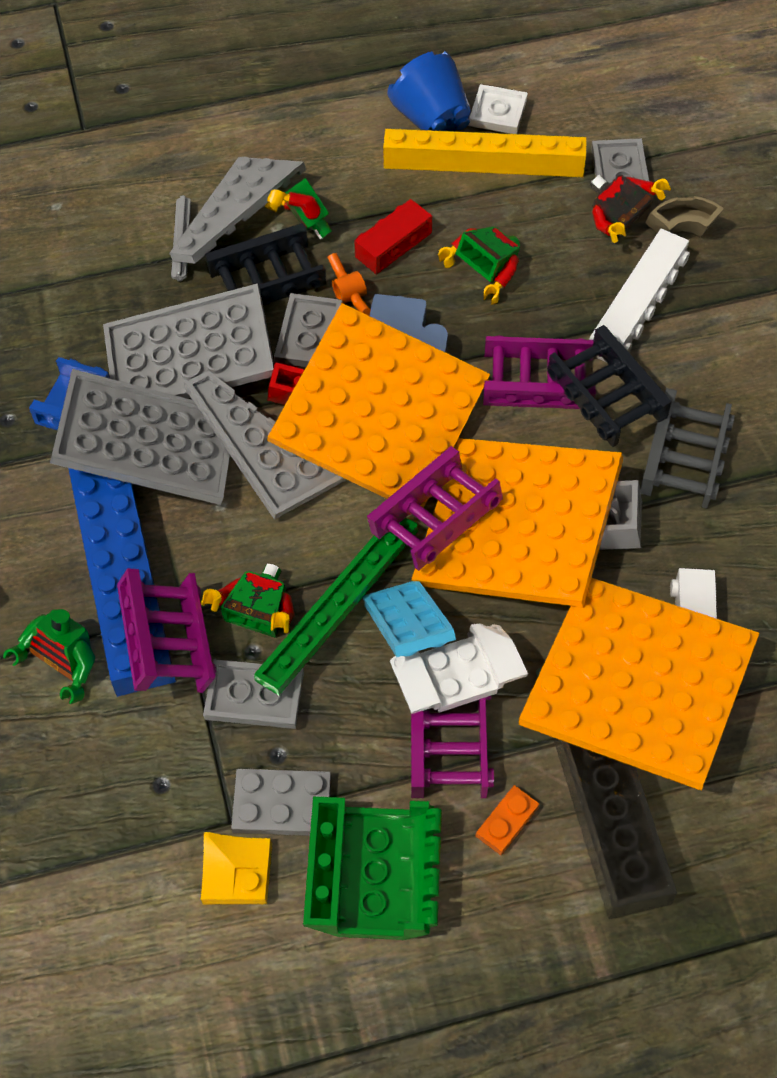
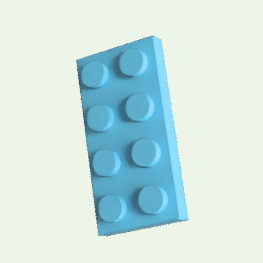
M411 581L363 596L364 606L396 657L411 656L417 651L430 647H441L447 642L456 640L454 628L420 581Z

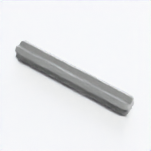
M184 195L176 200L173 248L190 225L191 199L186 198ZM172 260L171 277L178 282L183 281L187 277V263L174 262Z

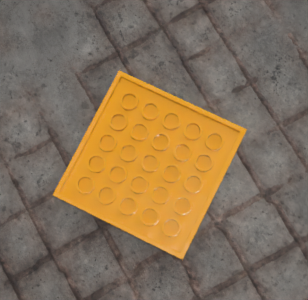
M341 303L270 431L267 441L388 499L450 446L454 448L484 388V381L488 380L490 374ZM428 499L420 506L424 508Z
M458 438L455 449L460 454L462 471L484 487L495 478L498 479L503 499L496 508L489 510L440 552L433 562L426 564L419 571L415 568L411 581H420L423 587L584 607L623 463L622 453ZM455 479L450 480L442 487L443 490L463 505L475 496L474 493ZM438 500L433 516L443 523L454 512ZM428 528L426 537L433 532L431 528Z
M591 578L584 607L570 606L519 717V725L702 791L756 646L759 632Z

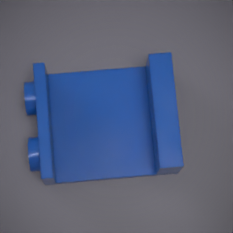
M58 357L56 363L60 375L45 402L33 400L29 407L34 423L58 430L72 369L110 378L107 371L100 367H90L81 364L73 359L67 360Z

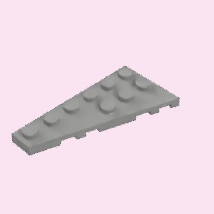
M238 157L171 250L172 260L174 262L193 264L198 262L206 253L217 246V239L223 234L230 235L236 230L234 226L241 219L244 221L248 220L267 204V198L273 189H278L279 187L286 188L291 183L290 178L296 173L301 175L305 172L304 162Z
M209 370L185 382V390L274 520L346 480L268 442L267 438L275 421L270 417L266 418L251 402H245L234 393V389Z

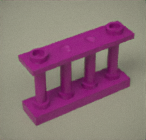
M500 335L486 336L485 357H493L492 381H484L483 405L580 409L574 401H570L566 397L564 389L557 381L555 382L550 378L548 371L547 383L531 382V358L547 359L548 368L549 356L555 352L561 360H567L593 346V340L581 338L553 339L504 337ZM504 357L520 358V382L503 381ZM586 362L575 368V376L579 381L586 378ZM596 385L587 389L588 392L594 397V399L596 395Z
M450 446L367 515L371 533L379 540L389 532L397 536L412 548L410 552L414 567L419 571L426 564L433 562L440 552L489 510L499 505L503 499L500 481L495 478L486 487L478 483L462 471L459 451ZM455 479L474 493L475 496L463 505L441 487L450 480ZM435 497L452 510L454 514L442 523L420 505L428 498ZM413 514L431 528L433 532L422 541L399 524L408 515Z
M127 568L117 583L134 691H147L153 681L159 676L195 678L197 692L203 693L215 679L216 667L211 660L200 603L201 590L199 585H197L195 573H189L179 587L144 585V582L140 579L139 569ZM144 597L180 599L182 612L149 611L145 607ZM148 623L185 625L187 639L153 637L150 634ZM153 649L190 651L192 665L158 664L154 659Z
M491 696L478 700V713H430V710H424L411 714V798H424V787H430V784H480L481 798H487L488 787H494V769L488 768L486 700H491ZM430 726H479V742H430V739H424V729H430ZM430 755H479L480 771H430V768H424V758H430Z

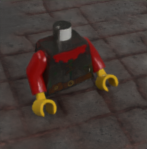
M598 175L589 185L598 194L592 205L596 229L610 236L613 243L618 242V238L621 235L625 237L626 230L651 207L655 198L653 195H657L659 200L665 199L666 196L663 190H671L666 179H659L656 182L618 175L609 183L601 175Z

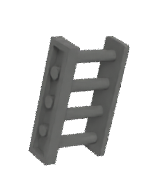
M666 388L665 394L672 403L668 418L657 422L640 492L643 495L651 496L653 486L659 487L662 484L703 494L704 498L701 507L707 509L710 499L716 500L719 483L714 481L716 476L721 477L725 460H721L720 455L721 453L726 454L730 438L725 437L726 430H732L735 415L730 414L732 404L726 403L723 415L681 406L679 405L680 402L675 401L677 390ZM676 416L720 426L718 437L674 428V424H669L670 417L676 419ZM672 438L714 448L713 459L708 460L668 450L669 447L663 446L664 441H670ZM665 461L710 471L707 484L665 474L663 470L658 469L659 462L665 464Z

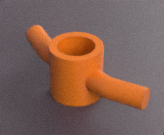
M337 253L329 255L327 258L337 279L332 280V287L336 298L342 300L343 304L351 301L358 311L370 316L371 309L361 298L367 295L366 285L361 274L358 271L347 274Z

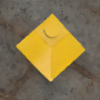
M204 832L201 890L203 905L267 904L272 854L271 839L235 837Z

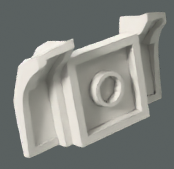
M472 624L466 639L422 653L417 651L411 656H394L390 663L411 714L430 708L438 709L440 713L497 694V690L503 688L505 683L526 677L528 672L512 639L502 627L493 624L491 626Z

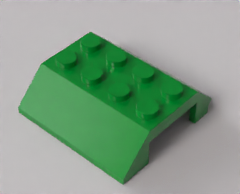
M313 796L303 926L333 936L349 938L407 940L429 935L430 928L438 926L439 902L433 901L431 898L439 896L440 870L432 868V866L440 864L441 838L433 836V834L441 832L442 810L431 806L429 801H410V810L346 807L345 798Z

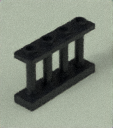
M304 223L205 254L210 277L214 278L221 275L227 291L238 289L231 272L246 268L252 283H258L263 306L289 298L290 293L299 294L326 285L324 265L313 267L304 249L308 248L307 230ZM294 252L303 271L288 275L280 256ZM270 260L278 279L264 283L255 264Z
M605 325L595 329L593 346L564 362L555 352L549 356L547 371L550 378L561 385L566 397L577 404L583 417L592 422L597 428L599 436L604 441L607 440L612 447L619 443L621 428L646 414L653 415L658 422L668 418L672 401ZM596 356L602 357L609 364L580 381L571 372L572 369ZM613 375L619 376L625 383V385L598 400H595L587 390ZM630 394L635 395L641 401V405L614 420L604 410Z

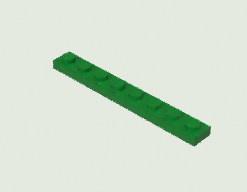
M407 518L399 523L414 536L417 534V523ZM391 532L385 534L380 540L373 536L255 672L254 680L280 696L407 544Z

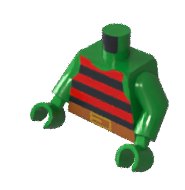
M55 609L47 615L42 614L38 616L22 632L18 638L20 643L7 649L3 654V658L6 659L15 654L16 661L12 665L15 666L27 659L28 652L26 648H30V652L73 681L72 685L63 687L60 690V698L63 700L71 696L69 704L79 702L85 695L81 685L86 683L95 662V655L91 649L88 631L85 627L71 619L69 612L64 609Z

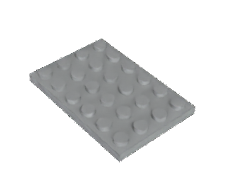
M258 283L103 324L110 379L189 399L191 397L184 388L185 382L208 370L230 387L271 377L273 373L274 361Z
M72 369L50 464L221 505L224 497L230 454L193 400Z

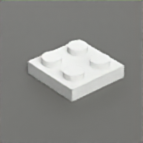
M480 84L469 117V126L517 134L528 93Z

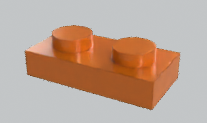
M514 785L478 829L476 837L499 855H502L538 810L540 803Z

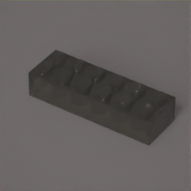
M554 738L608 919L672 905L677 895V890L636 767Z

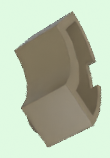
M676 197L657 206L649 214L645 223L656 233L660 229H664L671 233L691 232L702 237L718 219L724 208L702 197Z

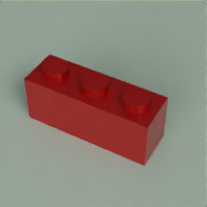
M412 199L403 205H399L391 214L384 219H380L372 228L361 233L354 240L355 258L377 275L432 233V215Z

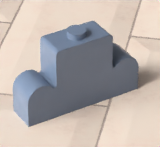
M374 295L370 317L447 353V330L439 324H429L425 327V300L404 296Z

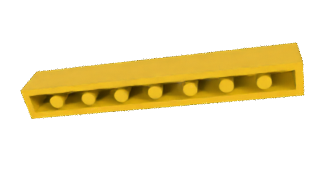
M385 129L383 145L384 168L583 177L586 160V137Z

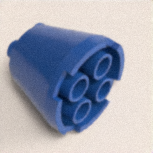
M431 51L413 59L400 70L402 75L395 84H390L388 87L387 95L393 106L420 130L455 132L456 130L465 129L470 123L468 118L471 109L456 64L446 51L434 55Z

